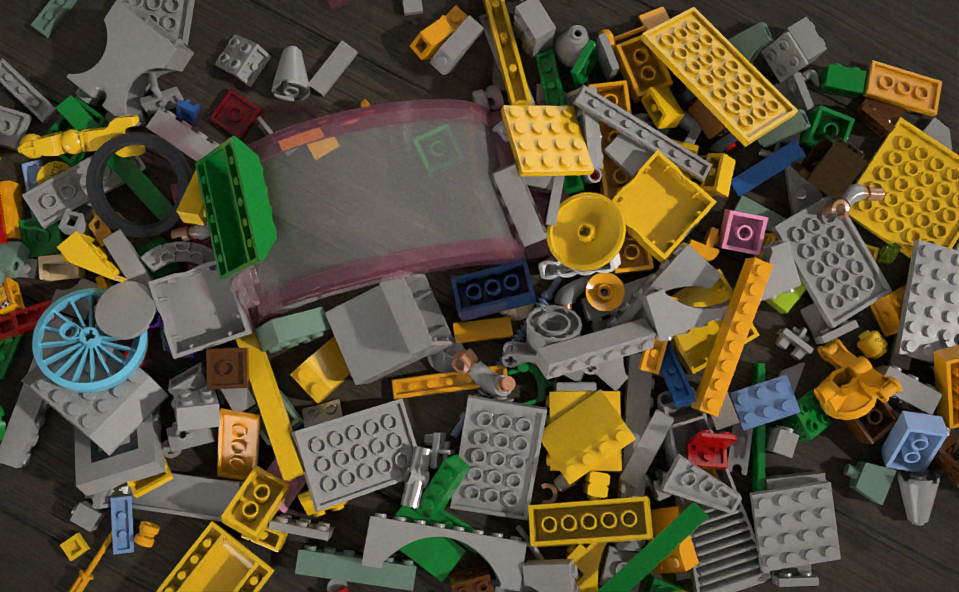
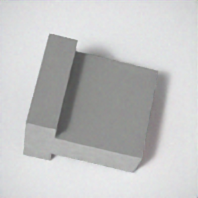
M399 270L379 280V286L325 312L355 385L372 383L430 354H437L456 345L425 275Z

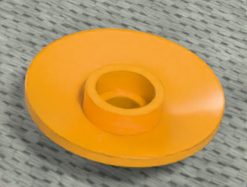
M599 273L588 281L585 293L589 304L599 311H611L622 303L625 289L622 281L614 274ZM602 289L607 290V296L601 295Z

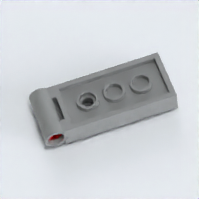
M588 87L597 93V87ZM579 88L565 94L566 106L574 107L594 168V172L591 175H581L583 185L599 182L602 177L600 171L603 168L602 134L600 132V120L573 104L580 90Z

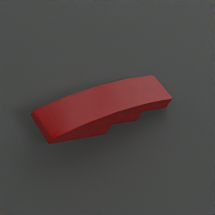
M48 300L11 312L9 316L0 318V342L35 329L42 314L52 304L51 301Z

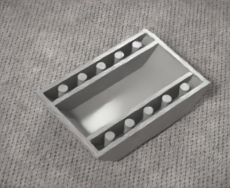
M74 330L68 337L73 336L76 330ZM74 345L56 347L44 360ZM103 346L125 362L126 356L120 351ZM99 349L112 376L119 372L122 365ZM95 351L96 382L109 378ZM76 352L47 365L48 369L55 374ZM90 353L78 383L91 382ZM82 355L68 368L61 378L72 381ZM38 365L21 380L109 456L168 397V394L139 367L121 384L101 392L80 393L67 390L49 379Z

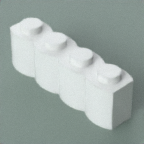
M618 252L609 263L591 271L570 269L559 262L554 256L548 257L538 265L541 278L554 279L558 276L572 277L576 274L609 273L621 264Z

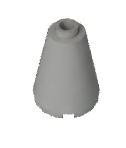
M572 26L560 35L555 43L554 51L557 60L565 67H574L589 40L587 31L583 26Z
M288 46L283 50L273 80L271 91L275 93V97L281 100L294 101V98H300L301 101L310 95V86L302 51L295 46Z
M905 470V473L902 474L901 471H898L897 478L907 519L913 525H924V523L929 521L940 482V475L935 472L934 475H930L929 470H926L924 473Z

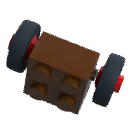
M686 87L676 101L681 108L693 104L688 108V111L709 140L716 136L719 137L710 147L712 153H721L724 150L728 152L734 148L738 139L731 132L725 133L724 131L727 128Z

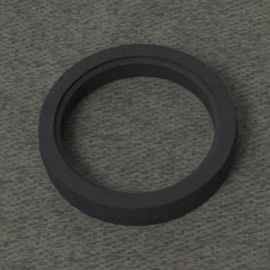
M132 132L110 139L95 152L87 169L86 189L94 211L110 228L115 231L121 229L124 235L130 237H153L166 233L181 222L182 219L176 210L193 175L183 154L169 141L153 134ZM143 145L158 151L170 162L176 173L179 188L176 204L170 214L158 223L141 225L122 218L114 211L105 196L103 188L105 167L110 158L126 146Z

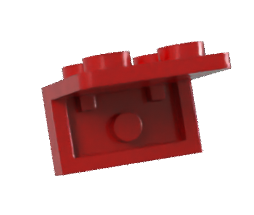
M701 430L685 443L686 459L700 468L725 470L728 468L727 448L737 441V436L731 435L730 432L715 434L709 430Z

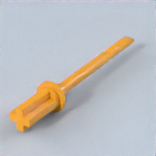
M112 531L86 571H79V576L68 592H83L88 582L93 580L94 576L91 572L112 542Z

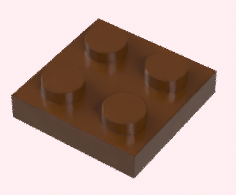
M248 348L206 349L207 390L249 388Z

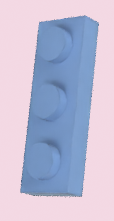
M131 493L110 495L113 555L134 552Z

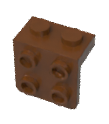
M951 433L946 437L932 461L939 471H944L949 475L950 481L958 486L959 463L951 455L956 452L959 437Z

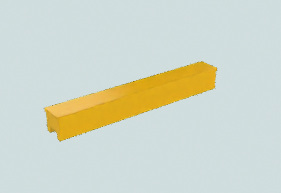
M483 0L510 106H531V96L505 0Z
M256 333L238 338L236 341L239 348H248L249 379L283 480L292 481L294 478L304 475V470L293 438V429L266 351H261Z

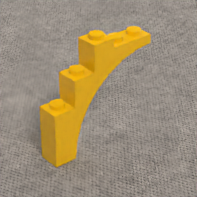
M607 543L569 545L566 548L567 553L565 556L567 559H573L574 565L581 571L576 578V585H579L580 592L598 591V568L602 552Z

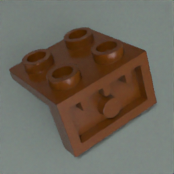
M867 97L852 115L880 138H883L894 130V124L905 112V109Z
M487 563L449 573L453 592H494Z

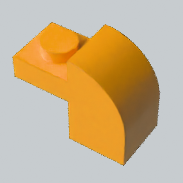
M714 227L708 229L703 244L694 240L688 241L687 244L709 262L720 252L719 249L713 248V246L716 247L720 238L718 235L719 229Z

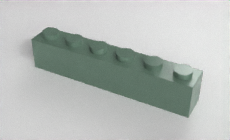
M305 544L304 547L302 546L298 550L295 574L413 591L417 563H413L412 559L402 558V561H399L389 556L382 563V568L361 565L363 555H357L355 551L344 550L343 552H337L332 547H324L323 550L316 549V545Z

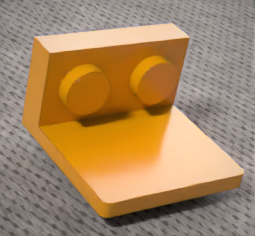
M906 285L881 297L870 305L885 337L898 333Z

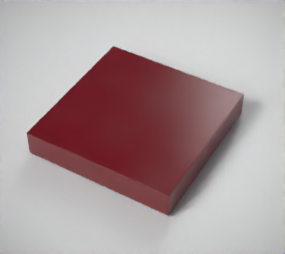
M230 89L209 120L242 141L263 110Z

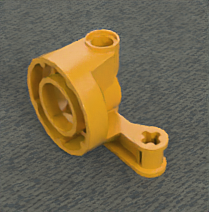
M838 338L817 348L820 356L835 367V371L814 389V394L818 398L823 411L835 419L851 420L860 418L868 414L874 407L877 398L886 403L889 401V397L903 390L897 379L892 376H883L873 369L868 359L863 356L857 358L845 348Z

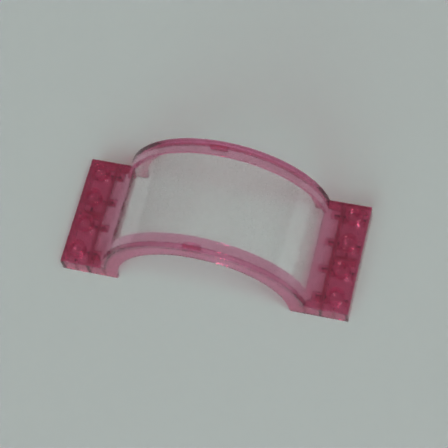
M422 99L391 102L346 110L308 120L274 132L248 145L247 147L259 156L260 163L263 166V177L268 189V200L272 207V218L277 230V239L264 260L236 274L253 326L280 318L284 313L304 304L385 281L451 268L483 264L505 265L525 259L527 262L553 256L547 243V237L525 247L522 242L518 241L515 233L517 231L515 224H511L508 218L509 210L507 206H503L500 200V195L502 194L499 188H495L492 177H494V171L515 162L510 141L506 143L497 131L494 132L492 130L503 120L501 111L491 112L483 105L454 99ZM546 101L535 102V106H546ZM178 184L170 185L174 205L178 197ZM563 188L560 204L569 198L568 194L565 195ZM529 190L547 231L548 225H545L551 193ZM181 220V222L179 223V228L191 226L194 224L184 223ZM211 237L203 240L193 238L186 241L201 244L213 250ZM187 262L188 271L199 266L198 264Z

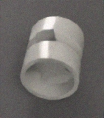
M497 84L486 87L485 91L479 89L471 92L479 116L489 113L490 109H500L504 105V100Z

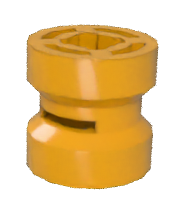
M141 521L140 531L135 535L133 541L144 547H152L155 541L154 536L158 534L160 527L148 521Z

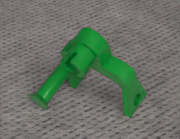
M528 362L517 365L514 370L507 371L508 375L529 371L534 377L537 386V398L521 404L532 405L545 400V388L553 386L557 382V377L552 378V381L549 382L534 364L529 365Z

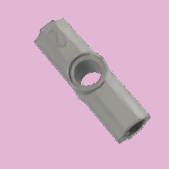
M415 446L411 464L404 474L405 488L401 505L418 509L423 488L427 486L429 481L428 467L432 450Z

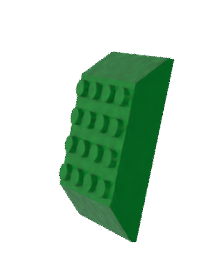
M236 136L230 137L195 163L220 281L262 262L277 239V230L272 218V207L269 204L267 195L268 189L263 177V166L260 163L259 156Z

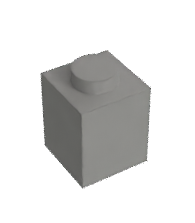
M86 500L74 506L71 511L73 515L70 521L91 532L98 529L107 511L92 508L93 503Z

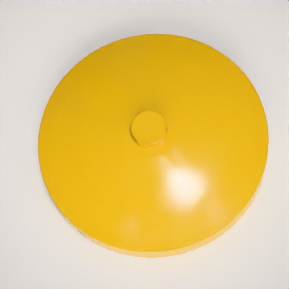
M597 193L576 194L559 205L556 225L547 226L549 249L559 262L570 269L577 271L598 269L609 263L620 251L625 239V220L619 208L609 198Z

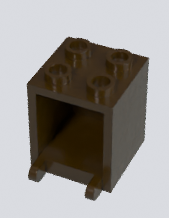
M825 132L802 163L794 161L791 163V167L806 181L838 201L868 162L863 159L864 154L857 148L845 142L833 133L830 136Z

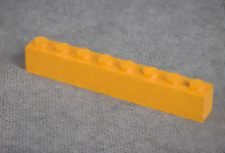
M758 258L745 259L695 395L696 402L692 403V408L718 417L772 271V264Z

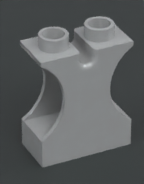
M116 0L104 18L107 28V45L101 60L92 69L80 74H68L67 78L79 87L76 95L86 103L97 106L101 99H105L102 106L108 110L105 118L109 122L121 115L136 114L139 116V123L135 126L145 127L147 123L140 98L145 97L150 87L148 74L155 73L156 78L169 72H182L194 52L138 7Z

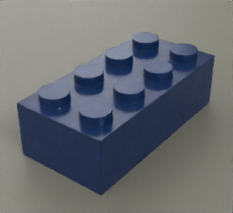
M526 259L451 278L458 315L462 321L537 303Z

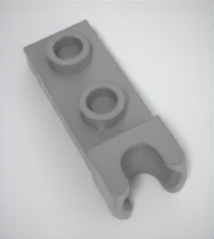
M740 422L733 425L732 435L737 436V441L730 445L728 470L732 472L733 466L739 464L742 467V474L747 475L753 428L743 431Z

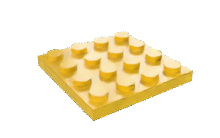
M502 106L500 111L520 177L591 175L594 172L573 106Z

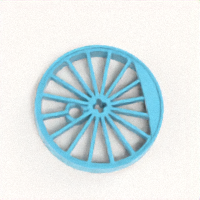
M86 288L71 292L51 304L37 322L32 340L36 363L49 379L67 390L91 393L111 389L127 380L138 369L145 357L148 346L147 330L141 335L132 338L134 340L131 347L108 342L121 339L106 335L99 328L97 322L94 327L93 299L100 298L108 289ZM89 299V327L84 323L75 302ZM72 305L84 329L70 322L59 312L65 307ZM55 316L65 322L60 329L48 327ZM70 330H76L73 336L67 337ZM46 331L59 334L64 340L42 343ZM74 345L45 360L43 358L42 349ZM103 346L129 352L125 362ZM99 349L122 365L119 372L112 376ZM95 351L109 378L96 382ZM76 352L55 374L48 369L47 365ZM90 353L91 382L78 383ZM82 355L72 381L61 378L68 368Z

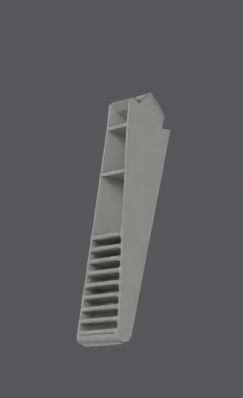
M691 387L694 395H696V391ZM666 391L658 396L657 409L674 418L662 442L669 471L678 453L686 458L685 443L701 430H709L711 433H713V430L705 412L692 408V403L676 407L670 392ZM728 468L725 470L716 469L720 481L737 492ZM674 495L676 506L681 505L682 511L694 502L686 503L683 497ZM740 501L733 514L696 502L709 518L690 535L699 564L689 569L694 592H737L771 579L769 571L762 572L760 570L756 537L742 502Z

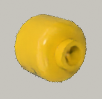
M866 330L858 336L860 340L857 342V346L867 358L873 357L877 359L887 352L886 347L888 343L878 331L870 332Z

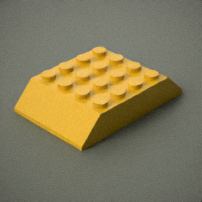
M211 521L156 592H259L275 570L218 524Z

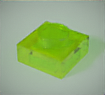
M897 243L885 245L880 251L881 257L878 262L883 265L893 263L902 246Z

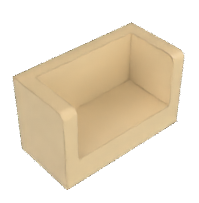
M60 254L38 257L40 280L49 282L86 278L85 268L65 262Z

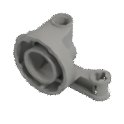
M544 305L535 308L526 319V343L506 342L503 346L504 355L502 356V363L510 368L525 362L536 363L538 348L580 337L582 328L580 317L574 311L563 306ZM597 364L591 366V369L587 367L581 369V371L593 375L599 371L600 366Z

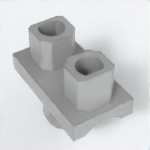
M794 326L791 331L784 328L777 332L779 336L775 344L783 350L789 344L793 345L794 349L791 351L790 356L795 360H801L806 354H811L814 350L805 343L810 339L805 335L807 332L805 327L799 330Z
M434 432V434L425 435V445L432 446L430 468H440L443 461L449 458V454H455V450L450 449V442L445 441L446 433Z

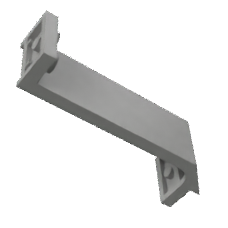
M172 473L174 479L139 498L133 495L127 482L115 488L93 494L92 508L103 509L111 507L110 495L131 493L132 508L222 522L221 515L245 481H228Z

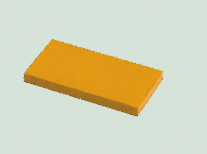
M872 60L869 62L863 96L934 117L937 115L942 81Z
M227 409L220 410L217 476L245 481L256 465L258 466L261 415Z

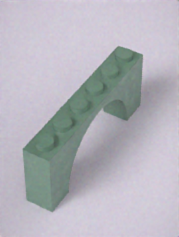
M763 22L728 39L751 64H753L759 52L774 41L767 24ZM799 109L795 116L758 138L759 144L764 147H770L811 128L805 111Z

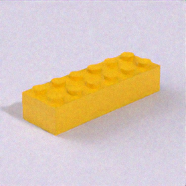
M647 496L528 505L530 544L532 547L653 540L650 499Z

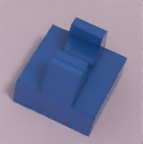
M189 99L185 101L180 100L176 104L177 118L195 125L198 121L200 104L197 103L193 106L190 104Z

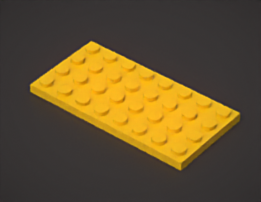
M695 7L644 32L640 38L745 147L789 120L798 112Z

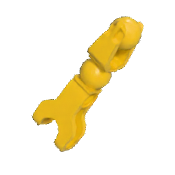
M136 114L118 116L109 123L108 127L82 131L69 129L65 132L59 131L44 136L27 134L21 139L20 146L17 149L19 153L33 159L40 158L41 156H58L66 152L78 154L82 151H97L105 142L125 134L126 128L137 125L139 123V116ZM130 145L120 149L115 154L121 157L141 155L146 150L143 145Z

